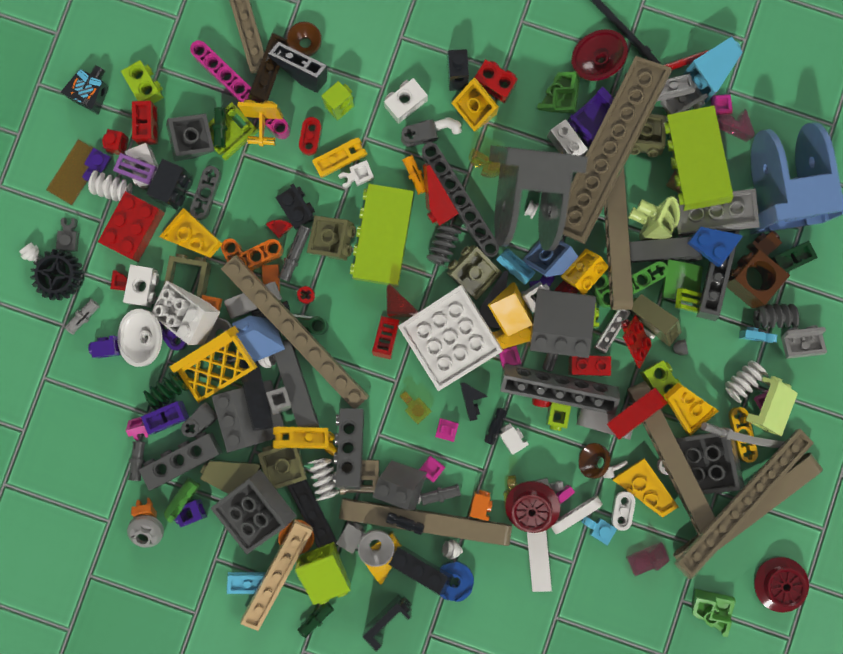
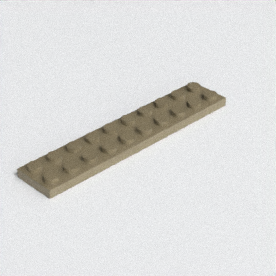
M635 56L586 154V157H588L586 173L577 172L571 183L566 222L562 235L583 244L586 243L672 72L671 67Z

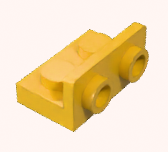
M585 249L564 272L561 278L585 295L609 266L600 255Z

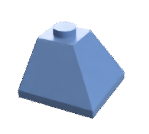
M561 240L553 251L543 250L539 241L522 261L544 276L549 277L564 274L578 258V255L570 245Z
M248 316L232 323L239 331L236 335L254 362L285 349L279 330L268 318Z

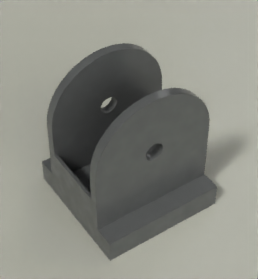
M491 145L489 161L501 163L494 216L497 244L507 247L513 239L518 222L523 189L542 192L538 219L539 240L543 250H555L561 240L565 227L573 172L586 173L588 157Z

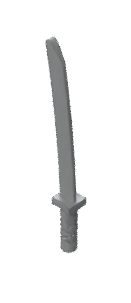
M706 422L701 425L702 430L717 434L722 439H733L772 448H780L785 442L737 433L733 429L721 428Z

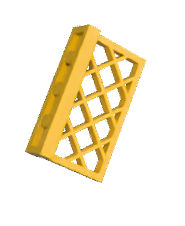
M236 326L223 332L170 366L173 373L176 371L179 373L198 403L257 368V365L236 335L239 333ZM233 341L236 345L237 353L228 351L230 342ZM215 352L223 353L222 362L214 360ZM227 355L236 357L235 366L226 363ZM240 359L247 362L249 365L248 369L239 367ZM201 360L209 362L208 370L200 368ZM213 364L222 366L221 374L212 372ZM226 368L234 370L233 378L225 376ZM185 370L195 371L194 379L189 378ZM199 373L207 375L206 383L198 381ZM211 377L220 379L219 386L211 385ZM198 385L206 387L205 395H200L197 390Z

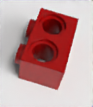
M485 59L474 78L478 80L488 94L505 103L516 86L518 78L511 71H504L499 68L500 66L496 62H489ZM489 72L493 77L486 78L483 74ZM506 82L509 86L503 88L499 83Z
M132 101V139L139 145L144 143L148 145L158 144L157 107L152 101Z
M569 356L568 375L611 376V356H589V358Z

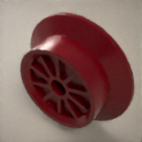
M526 481L516 485L509 492L506 498L505 510L508 519L515 527L525 532L539 533L551 528L557 521L560 514V501L557 494L548 485L538 481Z
M775 557L764 562L757 570L754 579V589L759 601L765 607L775 612L785 613L793 611L803 604L809 592V580L805 570L799 563L786 557Z

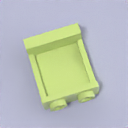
M771 376L770 379L763 377L762 381L770 387L759 416L748 413L746 421L765 432L782 436L798 393L791 389V385L783 383V380L778 377Z

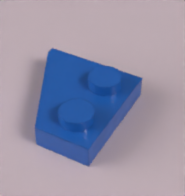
M699 227L687 244L714 265L720 267L743 236Z

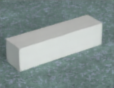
M616 310L594 348L602 353H606L621 329V322L626 320L631 312L628 310Z

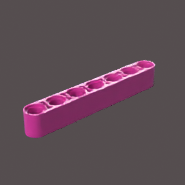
M199 40L191 44L190 51L196 61L239 102L252 100L248 98L251 87L211 48ZM199 50H204L203 54L197 55ZM213 62H218L216 67H210ZM226 75H231L229 80H223ZM239 88H245V90L242 93H237V90ZM284 118L265 119V127L274 136L282 140L289 137L290 127ZM279 126H285L284 131H276Z

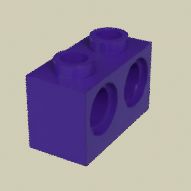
M176 401L141 416L148 435L156 434L189 418L183 401Z

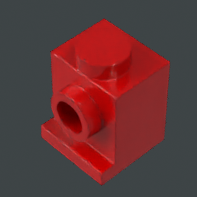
M107 129L102 139L103 148L108 153L125 154L129 138L123 132Z

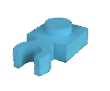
M747 327V330L739 332V339L773 343L777 342V335L759 332V328Z

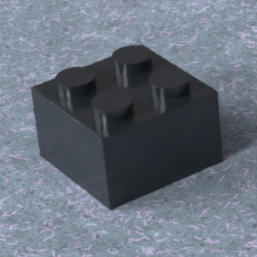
M162 159L146 194L156 202L178 210L185 201L184 195L186 191L192 186L193 176L183 167Z

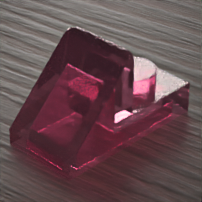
M746 109L739 114L737 120H734V117L728 114H721L717 118L719 129L746 142L754 137L755 133Z
M662 542L626 557L634 576L652 569L658 571L670 561Z

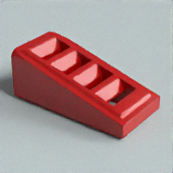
M381 316L372 350L373 356L391 359L400 320ZM383 325L394 326V329L383 327ZM382 332L391 333L392 336L384 335ZM380 339L390 341V344L380 342ZM378 347L386 348V349H388V351H387V350L378 349Z

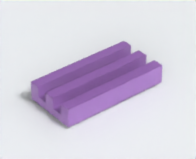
M120 153L113 171L150 185L157 167ZM125 159L150 169V171L147 172L122 162V160ZM122 166L127 169L138 172L140 174L146 175L147 178L145 179L135 174L129 173L127 171L119 169V167Z

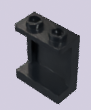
M397 595L364 628L362 637L376 652L382 647L384 636L379 632L399 612L407 620L411 618L412 605L408 599Z

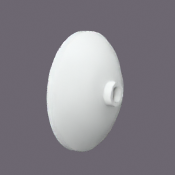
M146 309L131 310L123 317L117 336L118 347L122 357L127 363L136 367L151 364L158 356L162 346V329L158 319L152 312Z

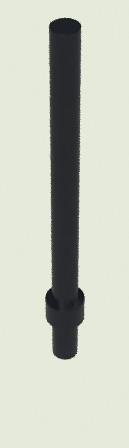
M590 0L633 44L642 58L661 64L651 53L652 50L647 45L645 46L601 0Z

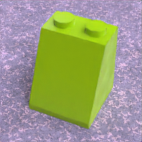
M334 542L299 555L295 571L313 605L318 603L320 605L325 604L331 598L336 596L343 597L351 591V583Z

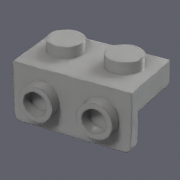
M693 81L695 93L662 100L660 104L668 115L689 111L693 108L699 109L705 105L704 101L708 98L707 93L702 95Z
M812 325L806 329H799L798 327L788 329L781 337L786 359L825 355L827 350L822 335L826 331L825 327Z

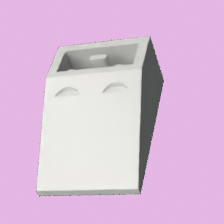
M166 281L152 313L158 321L186 344L204 345L220 311L207 301Z

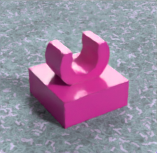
M141 417L128 420L126 427L128 437L133 436L137 441L139 440V434L143 433L148 438V433Z
M440 418L435 437L454 442L459 423Z

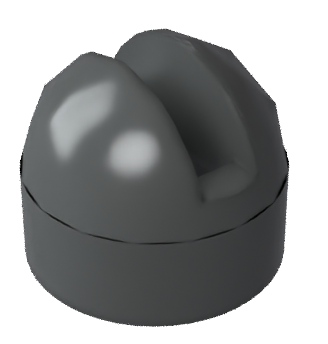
M685 339L679 340L673 345V350L676 354H688Z

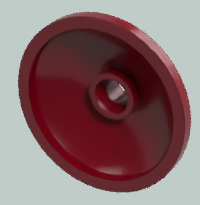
M603 29L592 32L576 45L572 54V66L577 75L585 80L599 81L606 79L618 72L624 65L628 56L627 42L620 33L614 30Z

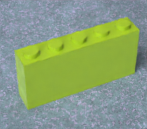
M715 106L667 115V122H664L665 134L669 133L670 140H667L668 151L673 153L671 166L672 169H676L677 173L674 176L675 186L680 189L678 194L679 205H683L684 211L731 203L733 191Z
M368 184V189H364L363 200H365V206L361 207L359 216L362 219V224L357 227L356 233L359 241L358 245H354L353 256H356L355 263H351L350 274L353 275L352 278L354 280L395 287L399 286L414 191Z

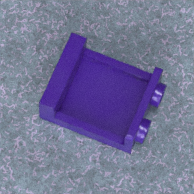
M604 87L599 89L593 98L568 119V123L581 137V141L587 147L591 146L614 100Z

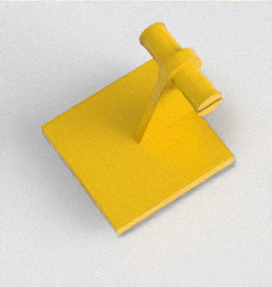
M244 100V102H238V107L245 117L259 118V137L248 136L247 143L259 144L262 147L264 145L275 146V137H264L265 118L283 119V114L278 105L272 101L256 103L253 100Z

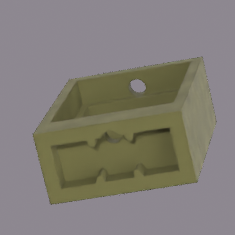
M176 254V257L169 256L165 282L173 283L176 263L201 267L196 296L201 298L202 295H206L211 264L206 262L207 259L195 257V260L187 259L188 256L183 254Z

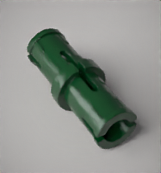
M221 107L214 108V125H212V130H214L213 147H226V131L228 130L226 125V108H223V110Z
M327 602L322 604L317 611L312 612L309 618L297 629L300 635L307 638L317 626L320 627L323 624L322 621L334 611L332 605Z

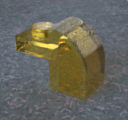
M473 148L468 160L471 161L470 163L473 166L483 168L481 175L488 178L499 176L501 163L489 161L488 156Z

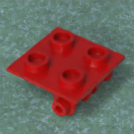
M636 314L632 321L628 319L623 320L621 328L624 331L623 339L638 368H641L652 345L650 338L647 337L642 322L639 321Z

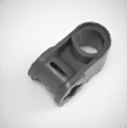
M425 120L406 126L401 133V141L407 147L432 143L438 140L433 120ZM410 133V135L413 136V139H409L407 134Z
M207 402L202 404L182 424L181 430L183 435L195 437L202 433L218 419L216 412ZM189 425H195V432H189Z

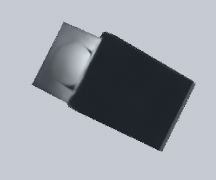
M460 383L469 421L477 420V415H480L478 404H474L473 400L488 396L466 383Z

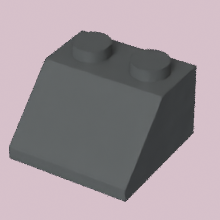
M206 114L167 119L166 127L174 161L194 159L214 152Z
M391 460L378 478L373 498L406 510H416L427 472Z

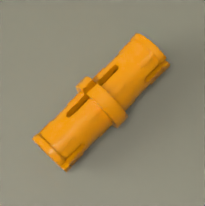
M408 156L402 161L409 173V180H412L417 194L420 195L425 192L423 172L419 170L414 156Z

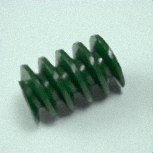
M170 372L169 380L163 377L164 384L157 381V389L150 386L151 393L146 390L143 391L147 402L154 410L162 408L163 403L168 404L170 402L169 399H176V394L181 395L182 390H188L178 372H176L177 375Z

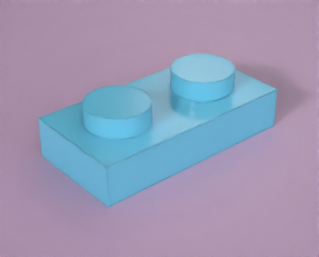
M228 572L227 594H255L266 572Z

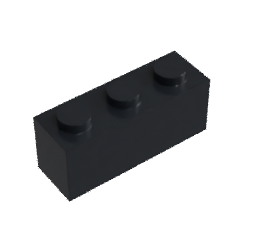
M404 546L396 549L389 563L393 568L438 595L445 594L453 578V575Z

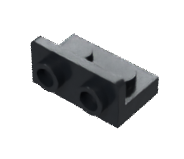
M291 184L290 189L275 198L295 230H297L300 225L304 226L314 220L313 213L315 210L310 202L306 204L303 200L305 194L300 186L296 188L294 184Z

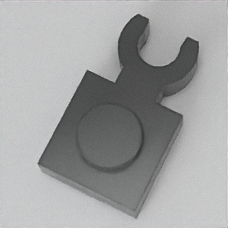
M61 218L63 231H57L56 250L78 251L79 233L74 231L78 224L76 219L72 218L71 224L67 225V219Z

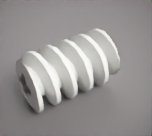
M94 170L88 182V189L93 195L105 196V198L117 202L121 200L125 191L130 194L132 193L133 184L129 183L127 185L126 179H123L120 183L119 177H115L113 180L112 175L109 174L106 177L103 172L98 177V171Z
M751 360L748 362V366H743L742 371L736 373L737 376H732L731 381L725 382V389L734 400L741 403L742 401L739 396L747 398L745 391L747 390L752 393L751 385L758 388L757 380L763 382L762 375L768 377V373L760 364Z
M322 458L308 462L309 464H314L309 471L316 472L311 476V479H317L313 486L319 487L314 493L321 495L316 501L334 497L340 492L338 489H333L336 484H333V481H331L333 480V474H330V472L334 470V467L328 465L333 462L332 459Z

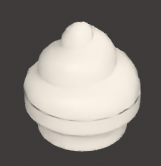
M32 242L19 251L22 259L38 262L39 249Z
M273 354L259 360L258 363L264 368H271L276 364V359Z
M455 540L444 542L442 554L447 559L453 560L463 553L462 547Z

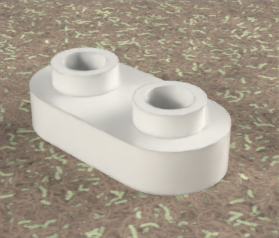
M621 491L617 493L614 499L611 522L620 531L629 529L632 524L635 498L631 493ZM623 497L627 498V502L625 504L621 503V499ZM622 516L624 521L618 523V518Z

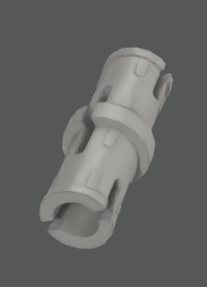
M90 299L80 311L77 310L75 312L76 315L64 328L74 335L84 323L89 321L90 316L100 308V305L93 299Z

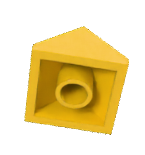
M473 78L451 103L474 132L494 118L499 109V106L476 78Z
M512 282L488 304L505 336H510L533 325L532 312L522 298V294L515 282Z

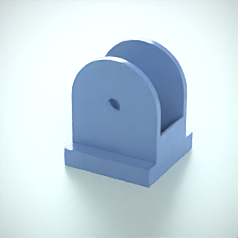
M807 123L799 131L795 148L798 179L790 180L785 152L777 134L770 129L761 130L756 134L751 149V173L753 185L756 188L759 227L749 228L750 234L821 224L843 215V194L834 148L827 130L820 123Z

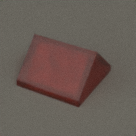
M390 284L387 286V315L389 318L412 317L418 313Z

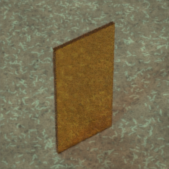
M78 139L46 190L73 205L87 183L82 176L89 168L84 163L93 149L92 146Z

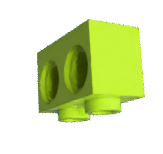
M139 60L121 70L137 101H152L156 103L164 98L161 93L163 88L158 80H153L152 75L154 73L148 64L144 65ZM139 73H143L141 78L136 79ZM152 88L151 93L145 95L146 90Z
M339 81L321 95L325 108L337 121L354 107L351 89L346 84L342 85Z
M664 360L658 361L639 372L650 389L656 388L663 397L665 394L664 389L667 385L672 388L677 383L681 384L672 375L671 372L673 370L670 364L664 362ZM657 368L662 372L660 379H657L654 375V371Z

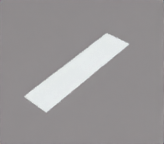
M546 530L539 533L527 532L532 592L552 591Z

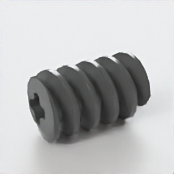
M443 225L438 226L437 230L440 233H436L435 238L437 240L432 241L435 247L429 249L432 254H428L426 258L434 264L447 267L444 262H450L451 260L446 256L453 255V252L449 249L456 248L452 241H458L459 239L455 234H461L462 232L451 226Z
M766 304L756 307L753 315L754 326L759 328L761 323L762 328H767L769 323L770 328H774L775 325L778 328H782L784 323L785 328H789L791 324L793 328L798 327V309L794 304Z

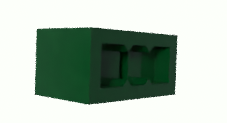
M807 241L770 259L786 272H789L818 257L810 241Z

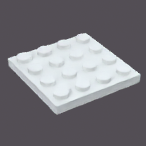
M463 285L458 286L398 326L438 391L503 351Z

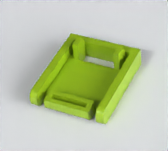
M232 102L225 107L227 109L226 125L228 126L226 131V147H214V150L219 155H222L225 161L247 142L248 136H254L258 132V129ZM236 114L246 123L242 129L232 120ZM213 118L208 124L212 142L214 144V130H212V125H214Z

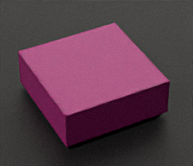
M731 94L713 95L710 99L711 106H715L716 115H729L733 113Z
M516 345L505 348L499 353L503 369L505 364L514 366L522 364Z
M430 455L419 470L427 472L426 477L434 483L446 467Z
M566 485L564 490L556 493L560 504L574 494L575 491L571 486Z

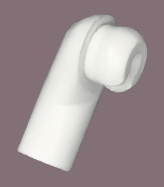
M448 117L434 121L436 131L444 128L452 129L453 134H459L462 131L461 123L455 119Z

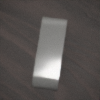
M276 282L265 284L279 301L282 300ZM244 293L224 301L231 319L258 309Z
M581 408L576 425L615 436L607 426V423L615 418L616 415ZM633 430L623 438L630 440Z

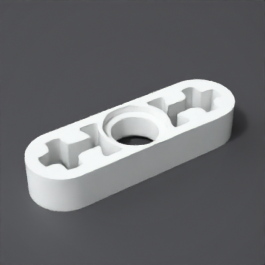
M598 496L588 499L558 518L555 524L552 525V530L555 534L566 530L599 509L603 505Z

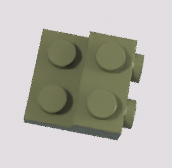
M650 114L630 153L631 155L647 153L649 157L662 155L665 148L666 134L664 122H666V116Z
M314 216L307 253L347 261V256H350L352 253L351 238H354L356 235L354 223L344 219Z
M472 245L471 247L466 246L461 251L462 256L458 260H453L448 265L449 270L446 273L459 286L463 285L466 292L474 300H477L502 272L477 246Z
M271 445L262 448L263 452L258 454L263 473L275 489L308 479L299 448L276 449Z

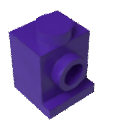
M117 336L97 338L96 342H90L88 345L92 358L121 355Z
M201 499L187 503L175 519L180 528L207 518ZM189 510H191L192 517L188 515Z

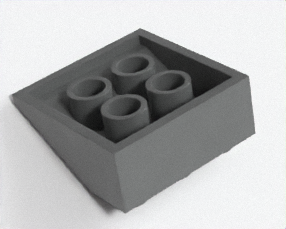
M537 289L529 344L530 351L589 358L596 296Z
M272 380L263 382L266 393L274 390ZM243 387L212 396L227 453L275 439L273 428L285 427L281 413L272 415L270 409L273 427L253 431Z
M711 432L675 438L703 494L738 491L744 487L735 440L722 439L719 435Z
M261 470L210 508L246 554L283 530L296 517V514Z

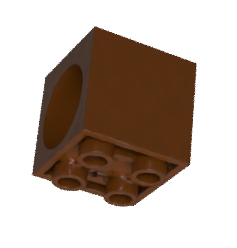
M758 250L754 253L750 252L747 256L743 255L738 260L737 264L739 265L737 268L730 270L727 288L748 306L756 308L766 305L789 278L790 274L761 250ZM748 268H755L760 272L762 276V286L760 289H753L748 284L746 279Z

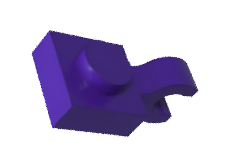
M93 148L84 163L89 168L85 171L82 178L89 182L94 170L104 173L112 158Z

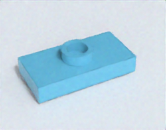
M509 248L496 259L524 285L536 273Z

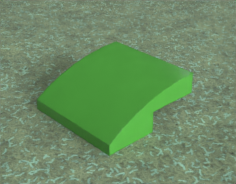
M668 259L666 261L668 274L664 277L661 298L676 300L677 289L679 288L700 293L703 267ZM682 294L684 297L699 300L697 297Z

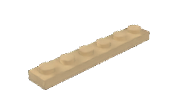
M294 520L240 620L241 625L259 631L313 531L311 526Z

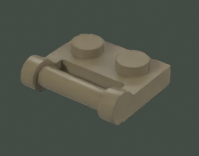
M362 460L361 480H373V485H361V490L340 489V495H346V493L374 494L379 478V460ZM346 464L343 466L342 471L349 473L352 471L353 466Z

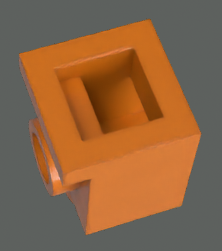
M479 490V493L474 492L469 511L470 517L489 521L490 517L486 514L492 508L491 492Z

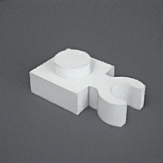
M367 160L349 167L351 173L344 172L338 175L339 179H348L347 183L342 184L343 188L350 187L354 181L359 186L374 179Z

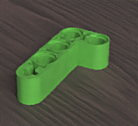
M658 261L633 274V294L667 276L668 266L664 262ZM656 269H660L661 272L652 277L649 274ZM603 274L600 277L602 286L598 287L594 284L590 290L596 296L598 304L603 308H608L610 303H606L603 296L604 294H609V279L606 274ZM638 276H642L644 278V285H640L637 282Z

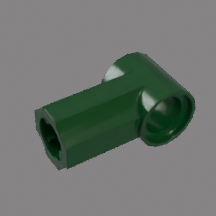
M293 314L309 333L322 335L328 330L327 321L321 317ZM317 321H322L323 326L321 330L316 331L314 324Z

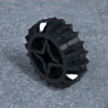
M53 249L51 253L48 251L44 252L45 257L40 255L38 256L40 261L33 262L36 268L30 269L31 272L35 273L30 276L32 280H35L32 283L33 287H38L36 292L42 293L44 298L49 297L53 301L55 299L62 301L63 297L69 299L70 293L76 294L75 288H81L78 282L84 281L83 278H80L84 271L79 270L83 265L77 263L78 258L72 257V253H66L65 250L60 249L58 252V250ZM65 262L69 267L70 274L66 273V266L64 265ZM56 273H57V274H61V275H64V276H59V277L56 276V277H55L54 275H51V274H56ZM45 276L49 279L50 288L46 284ZM68 281L65 286L59 289L63 282Z

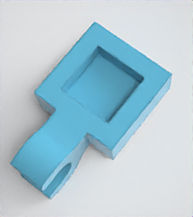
M586 516L581 521L592 529L590 532L591 536L607 546L617 531L614 526L601 518L595 522Z

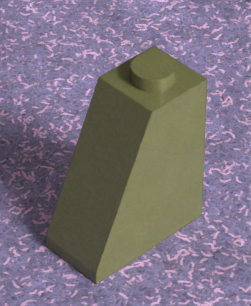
M642 294L638 298L633 299V308L630 310L631 315L634 317L637 314L642 324L670 347L682 333L679 319Z
M212 460L209 463L206 462L202 467L200 479L229 494L261 470L262 466L261 463Z

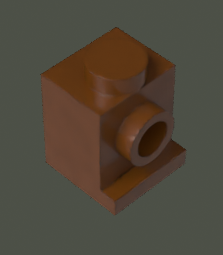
M771 230L767 234L761 233L754 239L755 241L749 243L746 247L753 253L761 250L768 256L782 242L779 240V235Z

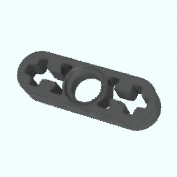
M208 166L203 170L190 208L191 215L198 220H204L208 217L221 180V173L214 166ZM214 171L216 177H212L210 181V177L207 175ZM205 181H206L207 183H209V181H210V183L213 185V187H211L209 184H204ZM204 188L211 190L208 198L201 196V191ZM200 199L203 202H207V205L198 202V200ZM202 204V209L204 210V213H200L198 215V213L195 210L196 208L200 209Z

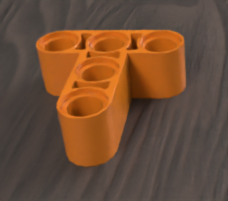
M230 238L224 240L221 245V250L227 262L237 255L252 272L262 265L280 258L284 253L282 244L276 239H269L246 251H243L237 241ZM235 244L234 252L228 253V246ZM274 244L278 245V251L270 253V247ZM261 253L260 260L254 262L252 259L253 255Z

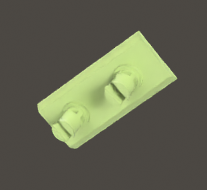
M673 196L667 198L658 206L642 199L637 209L635 207L632 208L628 218L643 224L639 234L641 241L671 239L672 232L679 224L680 208L676 198Z

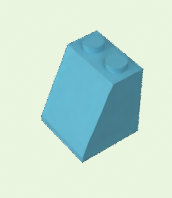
M730 37L695 59L683 73V75L691 74L692 80L702 95L707 93L708 98L704 101L705 103L719 90L743 53L740 44L733 37Z

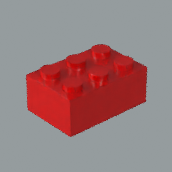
M125 191L98 242L139 262L165 212Z

